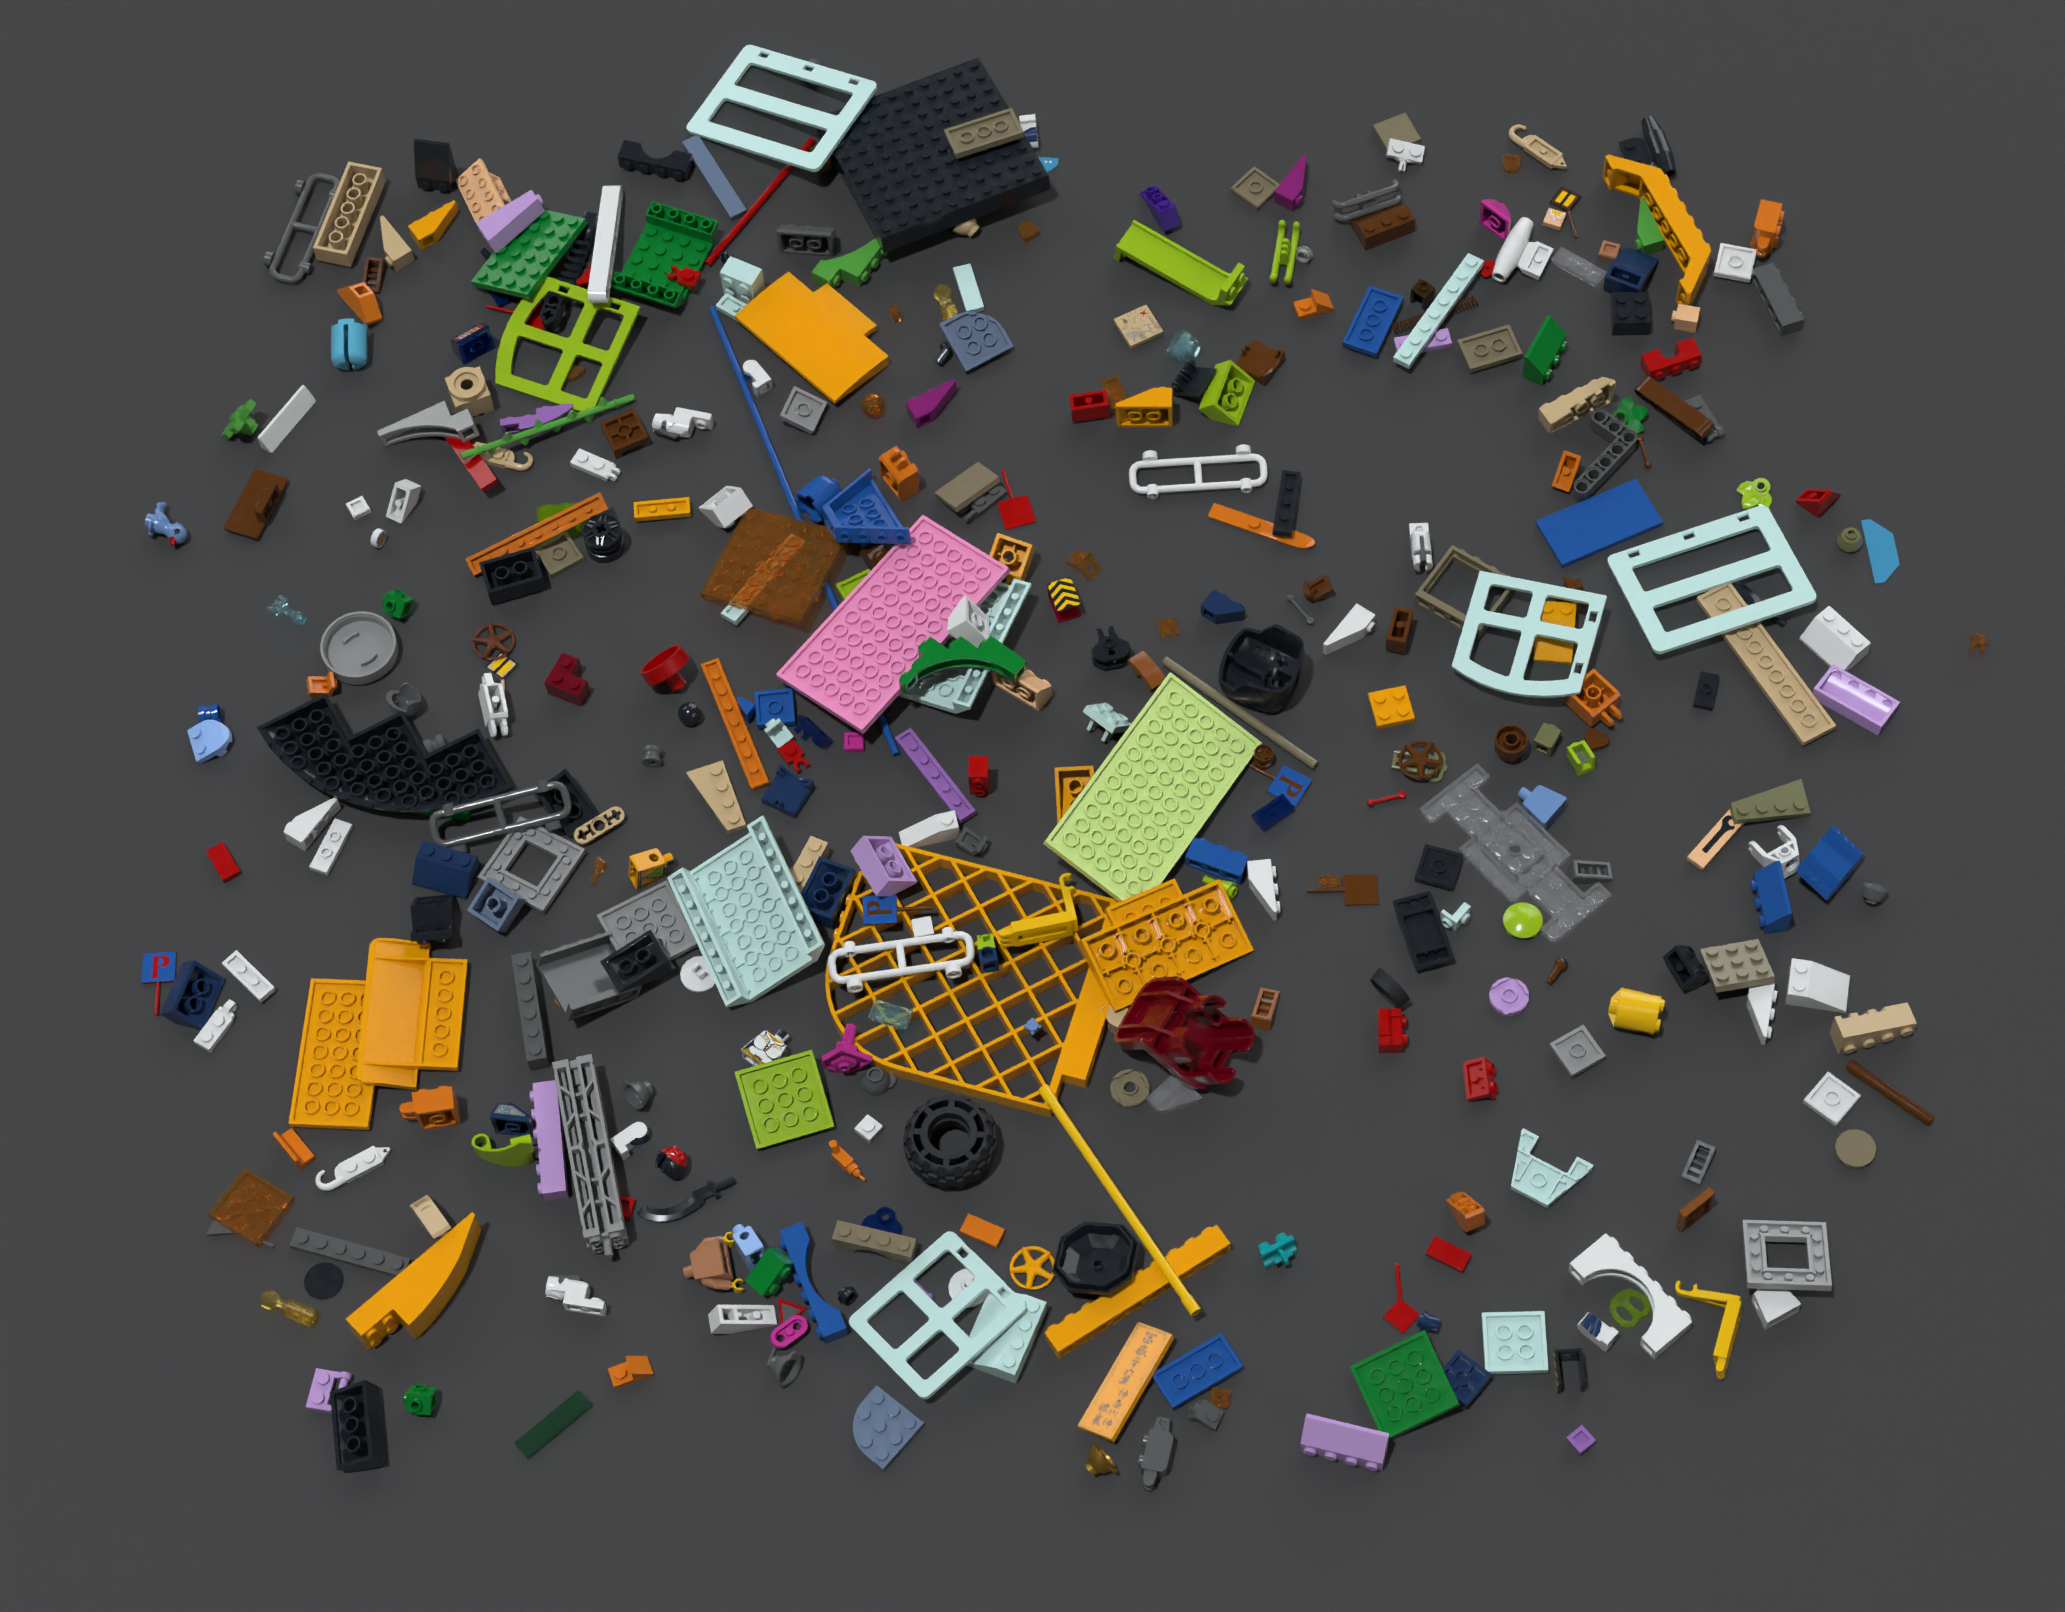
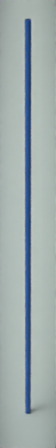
M711 306L709 308L711 317L834 612L839 606L800 510L795 504L793 493L716 307ZM882 713L877 719L893 757L900 755V752L884 713Z

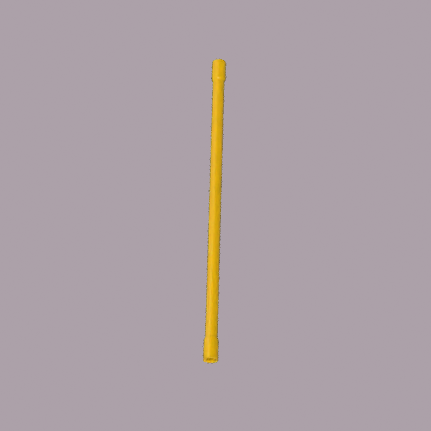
M1046 1084L1040 1087L1038 1090L1039 1094L1056 1115L1165 1275L1190 1316L1197 1315L1201 1308L1182 1284L1068 1117L1049 1085Z

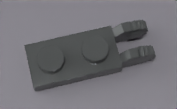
M997 484L956 513L962 516L971 509L972 511L964 518L967 523H970L1007 495V491Z

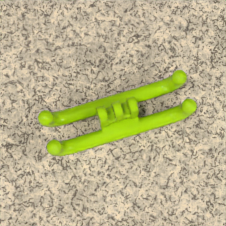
M1280 220L1269 281L1276 283L1280 264L1287 265L1284 283L1290 285L1295 265L1300 223L1297 221L1293 223L1290 244V240L1284 238L1286 223L1284 220Z

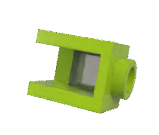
M1585 740L1574 742L1567 747V758L1574 767L1577 776L1595 769V756Z

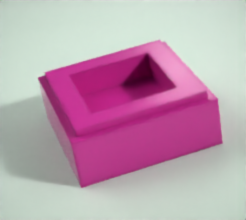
M844 732L845 753L864 752V734L861 732Z

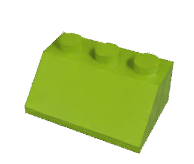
M1228 360L1215 365L1214 368L1217 371L1208 383L1199 410L1211 420L1239 426L1255 380L1234 362Z

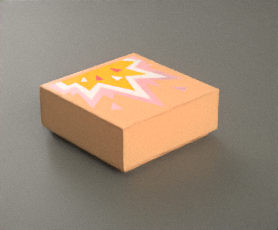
M1549 208L1544 218L1543 226L1560 231L1566 218V213Z

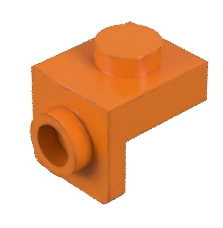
M331 671L328 672L327 676H308L306 679L308 697H319L325 693L328 697H331L333 691L337 688V679L334 678Z

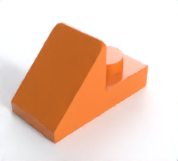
M1311 289V297L1293 302V307L1299 321L1334 311L1328 294Z
M1563 451L1552 483L1553 487L1567 492L1571 491L1576 474L1580 470L1582 456Z
M628 1355L625 1356L627 1362L608 1368L614 1389L654 1376L648 1356Z

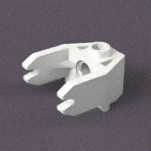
M1780 825L1777 827L1779 831L1777 834L1785 843L1784 845L1766 853L1756 842L1750 841L1748 849L1763 867L1775 861H1780L1785 879L1796 872L1800 860L1796 838L1785 826Z

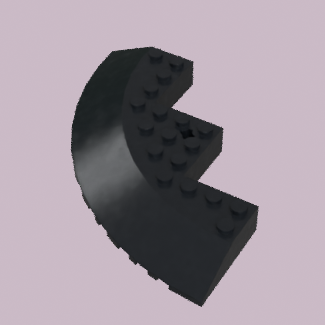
M326 693L257 727L269 748L301 779L336 798L367 808L392 812H431L441 810L442 805L453 802V805L457 806L500 795L513 789L479 728L427 754L403 711L350 736Z

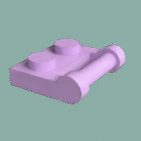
M316 1368L306 1409L332 1414L331 1405H329L331 1400L330 1391H333L336 1380L340 1381L338 1389L347 1386L348 1382L351 1381L352 1374L344 1371L337 1372Z

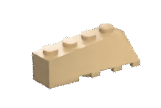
M1606 377L1593 379L1587 385L1577 387L1571 393L1561 395L1551 403L1543 404L1539 408L1538 419L1547 432L1552 434L1590 415L1595 409H1602L1612 404L1616 382Z
M813 836L809 837L798 860L789 869L800 893L819 856L827 859L830 854L828 842Z

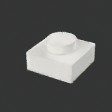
M867 1114L854 1129L857 1134L871 1143L883 1130V1126Z

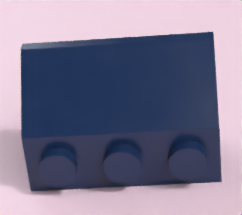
M423 841L415 859L412 884L444 894H454V897L467 900L481 865L478 857L475 855Z
M819 856L801 892L814 922L832 929L834 928L845 905L847 895L853 889L852 882L856 877L855 869Z
M195 960L183 962L160 1015L175 1024L202 1030L209 1019L226 978Z

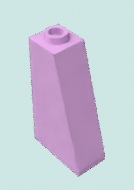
M530 190L476 224L496 254L545 212L542 207L544 202L539 194L535 195Z

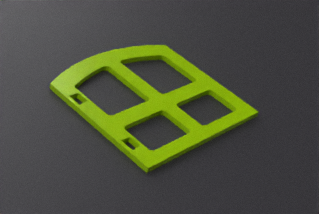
M547 276L530 299L523 298L506 325L497 353L495 368L496 385L556 405L573 403L574 411L577 412L596 407L641 307L609 297L608 303H589L588 289ZM560 287L568 288V293L559 291ZM549 293H558L563 297L584 303L575 327L568 338L525 324L536 307ZM611 303L620 305L619 310L610 308ZM599 309L624 317L611 347L607 351L583 343ZM519 338H525L563 351L548 385H542L512 375L513 358ZM577 357H583L602 364L587 398H581L562 391Z

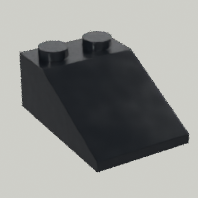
M414 139L415 178L418 188L453 192L458 173L450 144Z
M565 768L548 782H561L569 791L572 808L569 815L560 819L561 829L570 838L578 827L600 814ZM558 789L534 794L548 814L563 810L564 803L561 792Z
M651 929L600 961L619 993L657 980L675 969Z

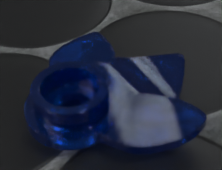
M881 1207L875 1214L868 1215L861 1224V1226L899 1235L902 1230L901 1224L895 1219V1212L889 1207ZM884 1215L889 1216L887 1220L882 1219Z

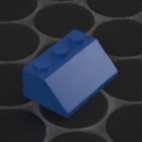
M1775 861L1754 872L1753 880H1750L1751 891L1755 892L1756 896L1754 898L1755 909H1759L1760 913L1758 916L1759 927H1763L1764 934L1788 931L1792 917L1781 862Z

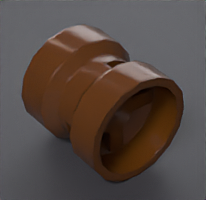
M1261 744L1255 748L1254 764L1256 767L1267 770L1272 766V747L1267 744Z

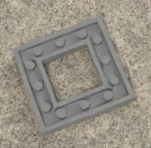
M520 816L516 822L524 821L527 819ZM539 825L512 831L506 835L478 876V880L484 883L487 877L497 879L525 898L524 904L544 914L586 854V850L547 831ZM526 843L557 858L538 886L508 872V869Z
M1742 1221L1747 1288L1831 1291L1832 1280L1826 1222ZM1765 1241L1806 1243L1808 1269L1767 1268Z

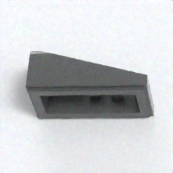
M1572 860L1568 867L1570 883L1611 882L1613 880L1610 862ZM1601 869L1604 870V875H1601Z
M1696 1140L1681 1177L1700 1185L1716 1147ZM1697 1149L1703 1150L1709 1153V1155L1705 1156L1701 1153H1698ZM1694 1156L1706 1160L1705 1164L1695 1160ZM1691 1163L1703 1167L1702 1171L1690 1166ZM1688 1170L1700 1174L1699 1178L1687 1174Z

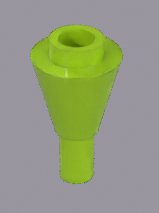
M1206 875L1203 877L1202 882L1205 884H1209L1216 881L1215 879ZM1220 880L1229 900L1234 898L1238 891L1236 882Z

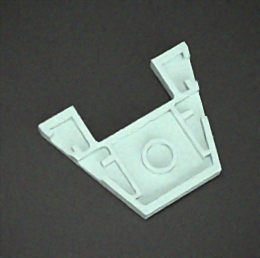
M1523 1128L1520 1135L1511 1190L1548 1208L1592 1171L1593 1164L1577 1157L1567 1173L1530 1154L1538 1142L1539 1136Z

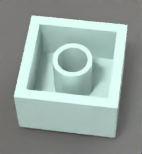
M730 256L720 271L723 293H728L746 304L765 290L761 268Z

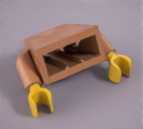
M727 1232L724 1237L715 1236L703 1239L696 1250L691 1252V1265L683 1268L684 1276L687 1279L694 1277L696 1281L705 1287L717 1290H730V1288H733L735 1293H742L744 1288H737L735 1285L743 1284L744 1281L740 1278L735 1279L734 1282L730 1281L733 1279L728 1247H734L735 1243L734 1240L728 1239L733 1238V1233Z

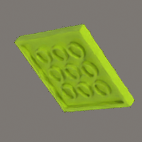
M812 1050L735 1072L757 1150L834 1128Z

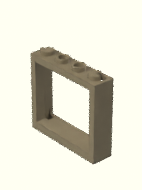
M1452 545L1415 593L1414 604L1462 630L1466 615L1429 594L1451 563L1455 562L1476 575H1479L1480 571L1504 576L1510 575L1503 574L1496 567L1489 566L1482 562L1480 558L1473 557L1466 553L1465 550H1460ZM1501 588L1505 592L1490 611L1500 613L1516 590ZM1479 626L1476 639L1480 640L1489 626Z

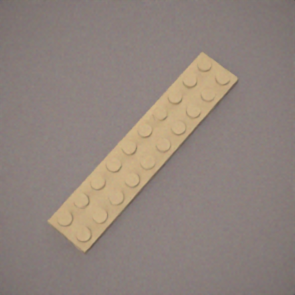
M1731 583L1712 589L1696 598V602L1708 618L1748 606ZM1760 622L1721 634L1802 746L1836 729V724Z

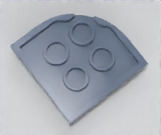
M968 311L959 313L938 325L965 373L1014 347L1001 324L989 315Z
M876 1385L856 1410L853 1419V1434L860 1452L884 1472L923 1428L924 1422Z

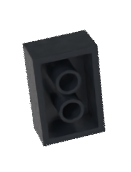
M534 547L479 562L491 605L546 589Z

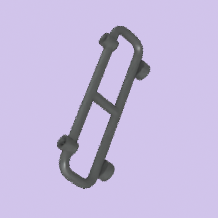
M316 173L311 175L307 181H296L294 193L300 195L276 253L267 251L263 260L264 265L270 267L269 273L273 279L285 283H296L303 278L305 273H311L312 263L309 262L314 253L313 246L340 183L337 177ZM317 180L333 183L334 187L329 192V199L317 227L298 223V218L313 183ZM293 230L313 233L304 258L299 263L297 274L295 276H287L277 273V267Z
M547 779L536 781V786L454 806L453 802L444 804L441 810L434 812L430 816L429 828L432 839L437 845L466 852L468 851L466 843L544 823L547 831L561 828L560 819L569 815L572 804L569 791L563 783L558 781L548 782ZM552 789H558L561 792L564 803L562 811L507 825L501 802ZM494 804L499 827L449 840L440 838L437 828V820L439 818Z

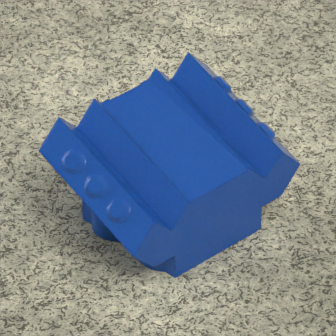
M1832 825L1813 850L1808 853L1805 860L1799 864L1796 872L1827 901L1839 891L1853 874L1864 853L1835 825Z

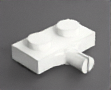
M1390 138L1386 157L1400 162L1398 172L1402 171V173H1405L1407 164H1422L1425 146Z

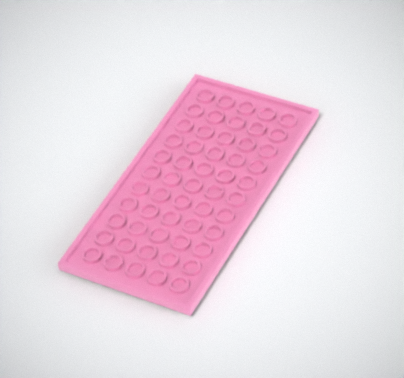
M924 515L909 529L911 544H895L776 673L779 680L862 734L867 731L902 692L899 686V678L904 672H908L912 668L913 662L919 658L918 647L921 642L926 641L931 636L944 646L952 637L947 631L948 617L962 597L967 595L979 607L1010 573L1007 566Z

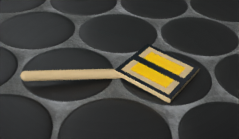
M500 652L496 657H499L504 653ZM508 656L491 661L485 666L486 670L501 679L504 696V679L519 665Z

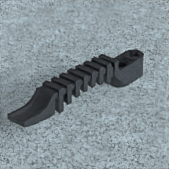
M584 212L582 218H585L588 224L572 243L573 248L570 247L569 249L570 256H567L568 264L565 263V271L561 272L562 278L559 277L558 280L576 286V281L582 275V269L584 270L585 262L588 261V255L591 253L599 214ZM561 286L559 291L568 293L569 289ZM558 293L547 295L540 312L541 322L545 330L554 331L558 328L566 305L570 306L571 301L569 298L563 297Z

